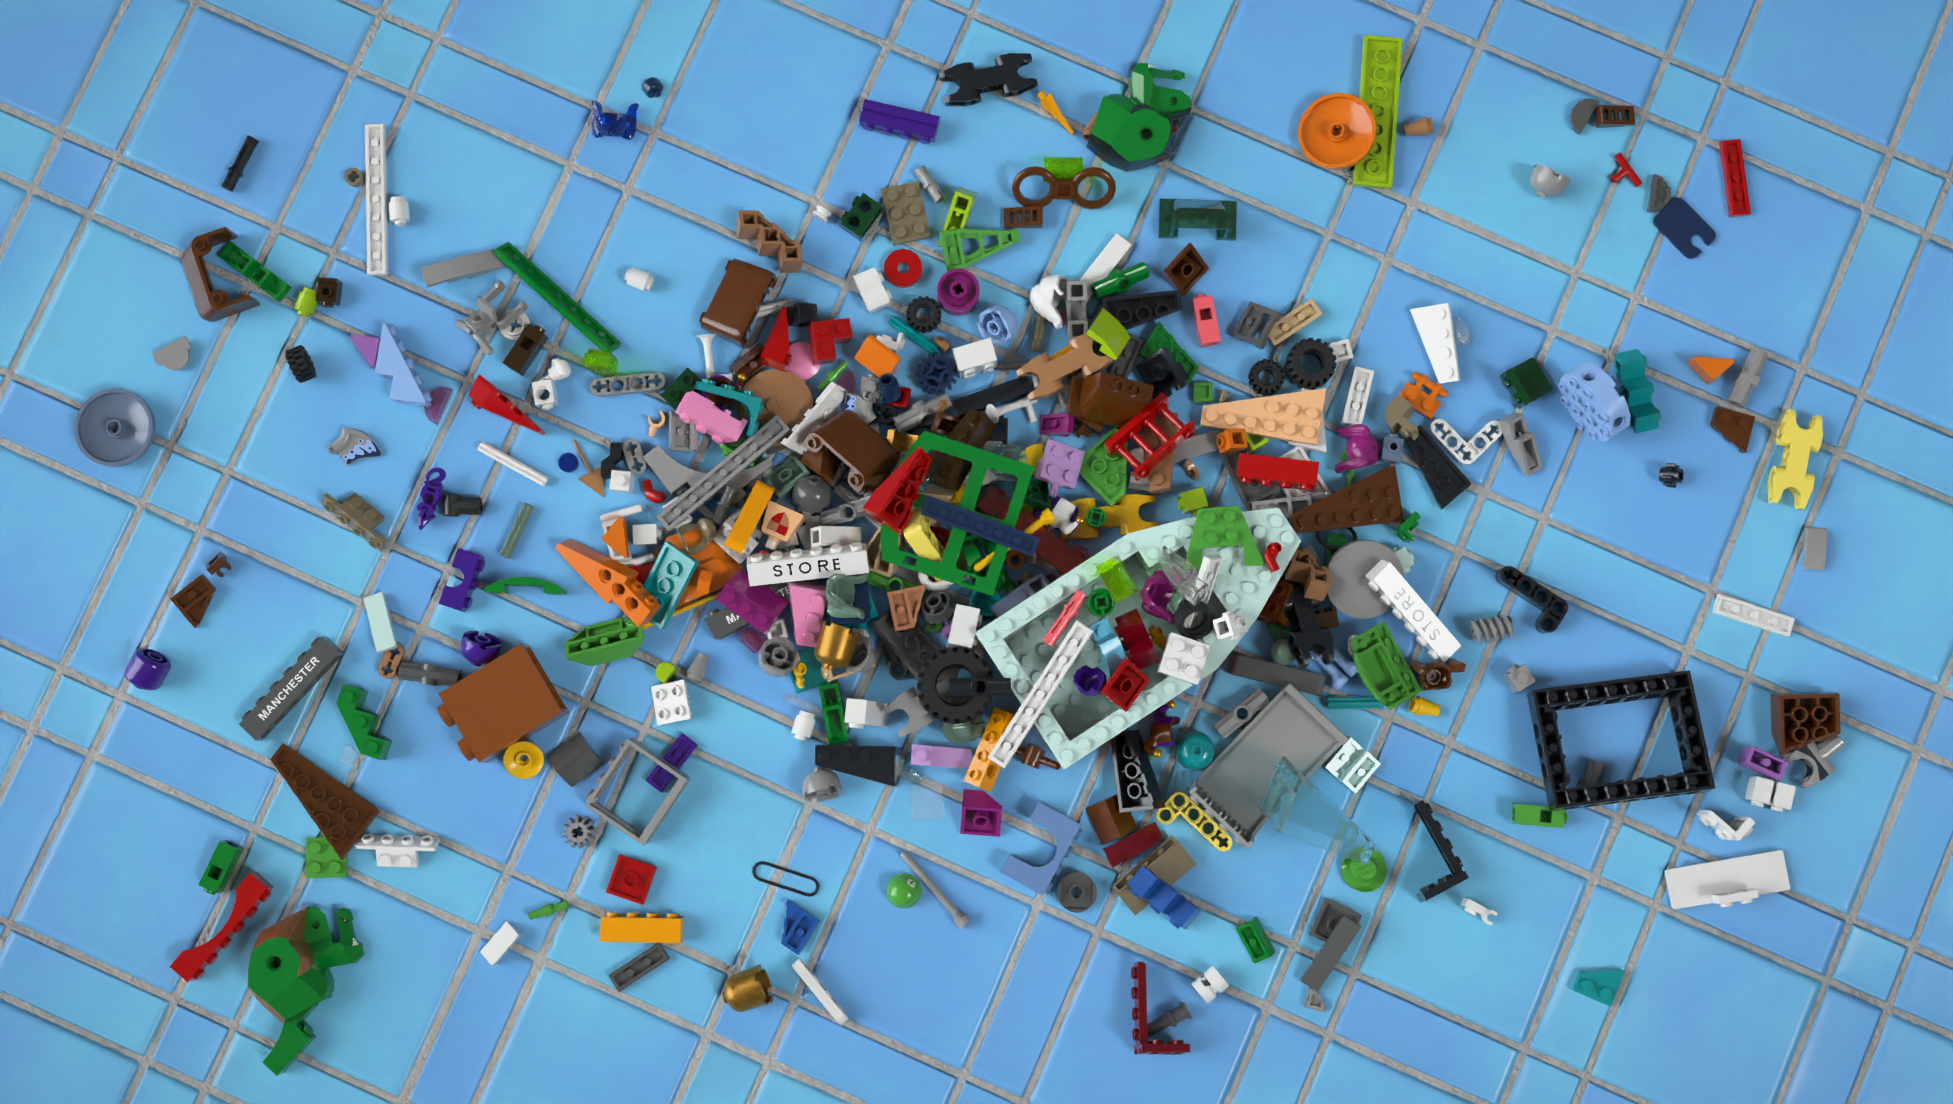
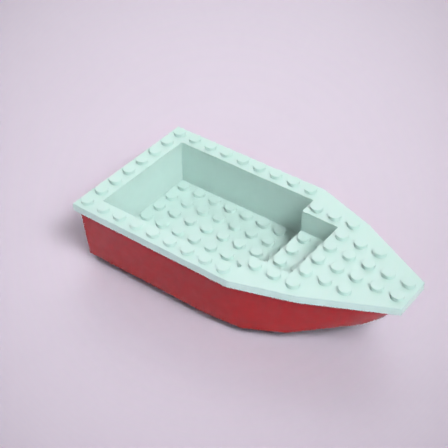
M1279 508L1242 512L1264 561V565L1245 567L1243 546L1201 549L1202 561L1204 556L1218 554L1223 557L1207 605L1214 614L1215 619L1221 618L1222 613L1231 610L1234 611V614L1243 612L1247 629H1249L1259 616L1301 542ZM1196 517L1126 534L975 632L1004 678H1011V690L1021 705L1075 621L1078 620L1085 626H1089L1104 618L1093 616L1088 611L1086 599L1077 611L1078 615L1073 617L1054 644V647H1051L1042 640L1064 610L1063 606L1069 603L1077 590L1087 597L1093 590L1098 588H1105L1113 593L1116 600L1115 608L1105 617L1115 636H1118L1114 628L1118 626L1115 618L1136 608L1148 634H1150L1148 628L1154 625L1157 629L1161 628L1166 640H1168L1171 632L1181 635L1175 625H1171L1164 619L1152 616L1142 609L1140 592L1144 587V582L1156 570H1166L1183 578L1189 577L1191 582L1184 588H1194L1200 570L1184 571V565ZM1278 542L1282 546V550L1276 557L1280 569L1270 573L1263 556L1270 543ZM1169 602L1166 609L1175 614V612L1170 607ZM1213 626V629L1207 636L1196 640L1211 646L1200 680L1219 668L1241 638L1232 641L1229 640V637L1218 640ZM1091 636L1034 725L1062 768L1066 769L1191 687L1192 684L1157 673L1159 661L1140 670L1150 680L1127 712L1120 709L1101 694L1094 696L1084 695L1079 692L1074 684V674L1084 665L1090 668L1097 666L1101 669L1097 662L1101 660V656ZM1153 643V646L1161 661L1163 651Z

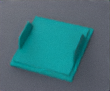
M814 647L798 651L800 662L805 664L807 670L802 676L805 679L803 682L804 688H799L796 685L793 671L790 672L796 694L818 687L819 682L827 681L822 676V663L816 659Z

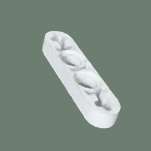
M800 958L792 964L794 970L840 1025L844 1024L849 1019L845 1011L804 961Z

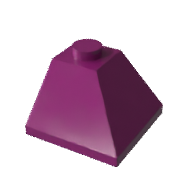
M963 789L960 834L1000 837L1002 806L983 790Z

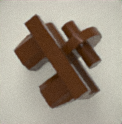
M1074 417V421L1080 424L1074 423L1073 429L1078 431L1076 434L1078 438L1082 434L1087 437L1090 436L1091 432L1085 428L1098 435L1103 430V424Z

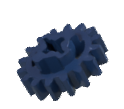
M936 352L935 357L928 354V360L922 358L923 365L917 364V368L920 371L916 372V376H920L917 379V383H923L921 389L928 388V394L935 391L936 396H938L939 391L946 394V388L952 390L951 383L956 384L957 382L953 377L958 376V372L953 371L957 368L956 364L951 365L953 359L946 360V354L939 357L938 352ZM936 362H941V363H943V364H945V365H944V366H941V365H938ZM929 365V371L924 374L925 368ZM935 370L940 373L939 378L934 375ZM950 373L948 381L944 383L945 376ZM929 382L936 383L937 386H932Z

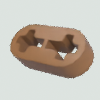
M397 643L400 654H396L393 660L394 653L391 650L384 652L378 668L381 677L392 679L397 676L406 653L405 647L402 644ZM390 666L393 672L386 675L387 672L384 668Z

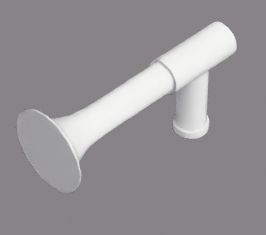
M717 334L696 336L701 339L704 346L707 379L715 376L712 358V339ZM732 373L718 374L727 377L730 381H733Z
M1028 397L998 408L988 404L986 414L996 424L999 416L1025 407L1029 422L1032 423L1038 421L1032 404L1037 403V400L1030 402Z

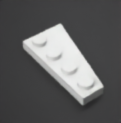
M831 381L816 399V405L806 411L803 421L791 429L793 433L788 439L784 438L781 444L804 455L808 450L803 445L806 437L834 417L848 391Z

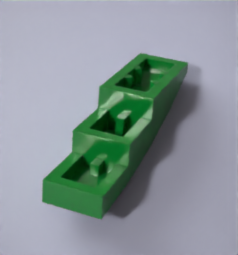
M231 241L218 254L221 259L278 302H281L292 288Z

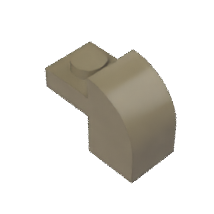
M1398 394L1385 410L1388 429L1392 434H1396L1399 431L1403 437H1410L1412 440H1415L1419 436L1418 428L1408 421L1415 413L1413 405Z

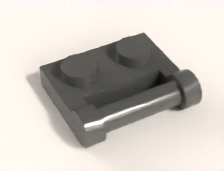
M1250 301L1232 336L1263 350L1269 333L1282 315L1277 311ZM1266 316H1268L1269 319L1266 325L1264 326L1261 334L1259 335L1258 339L1255 338L1254 336L1256 335L1263 320Z

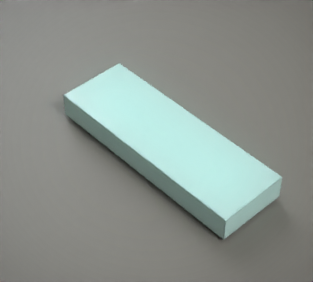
M380 592L363 598L377 653L380 654L398 648L385 594Z

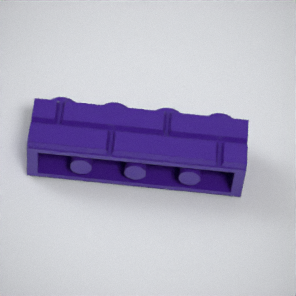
M865 99L859 122L860 126H863L862 128L867 131L877 129L881 130V133L891 136L894 133L906 140L915 138L919 139L920 143L930 144V142L935 143L940 116Z

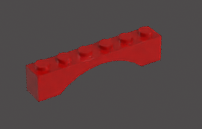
M250 872L236 888L234 908L222 930L205 944L182 951L169 967L186 982L199 980L204 975L206 966L216 961L218 952L221 949H225L232 940L230 938L244 928V922L247 918H251L257 913L258 905L261 902H265L272 893L270 891L274 886L258 872Z

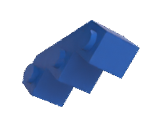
M1142 866L1128 882V885L1132 888L1130 892L1138 899L1140 897L1147 899L1152 903L1150 907L1156 913L1162 912L1167 914L1171 918L1169 922L1177 929L1180 927L1187 929L1201 912L1185 896L1179 894L1163 879L1158 878L1154 872L1145 866Z

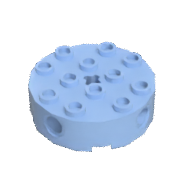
M1586 362L1562 376L1558 384L1562 395L1560 401L1563 406L1567 407L1579 430H1584L1593 441L1606 442L1630 425L1631 415L1624 396L1619 397L1614 389L1616 384L1612 378L1600 367Z

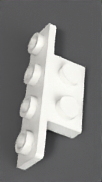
M364 834L357 841L356 849H375L377 866L418 867V851H436L440 838L429 835L393 836L391 834Z

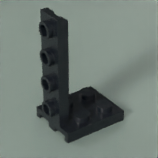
M1421 800L1415 804V810L1451 872L1438 879L1439 884L1434 885V883H1431L1419 889L1421 893L1417 897L1420 902H1423L1469 877L1466 871H1463L1461 868L1463 863L1460 858L1454 856L1450 840L1448 838L1445 839L1441 833L1443 831L1441 824L1432 817L1433 810L1428 802L1425 803Z

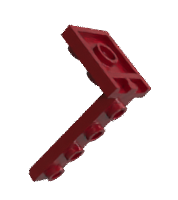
M1144 962L1134 963V967H1131V978L1134 979L1131 996L1132 999H1135V1008H1132V1019L1135 1020L1132 1037L1133 1041H1136L1134 1054L1182 1055L1189 1053L1190 1044H1184V1040L1167 1041V1044H1164V1040L1148 1041L1146 964Z

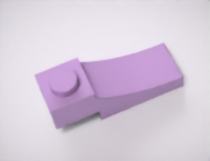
M912 744L911 764L969 769L972 749Z

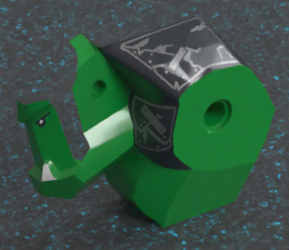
M1137 63L1130 72V98L1120 94H1110L1103 97L1086 147L1102 161L1125 172L1146 168L1176 155L1192 110V101L1182 90L1155 86L1153 78L1161 77L1180 81L1185 79L1184 72L1175 69L1169 72L1156 69L1148 63Z

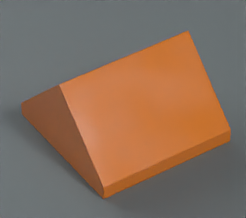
M869 334L854 359L880 378L887 373L894 376L901 357Z

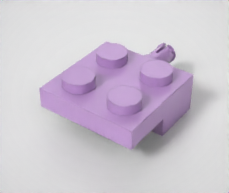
M1051 439L1047 440L1043 457L1038 461L1034 478L1051 484L1048 496L1056 498L1058 487L1068 490L1075 489L1085 451Z

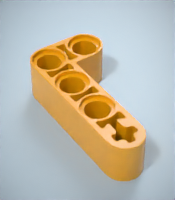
M760 480L756 481L723 546L742 554L775 488Z

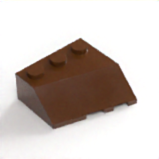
M1802 692L1770 694L1772 735L1780 755L1841 733L1839 693Z

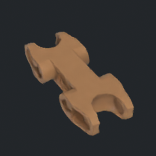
M1082 334L1068 342L1071 351L1053 360L1048 352L1031 359L1015 372L1018 377L1031 374L1038 376L1039 386L1027 395L1031 402L1040 398L1050 397L1065 389L1062 383L1063 379L1079 371L1082 372L1084 378L1103 371L1115 360L1107 355L1101 357L1093 352V347L1097 341L1086 334Z

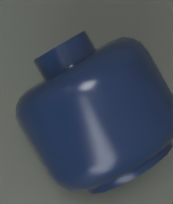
M651 77L644 81L642 90L649 98L659 97L663 90V85L657 78Z

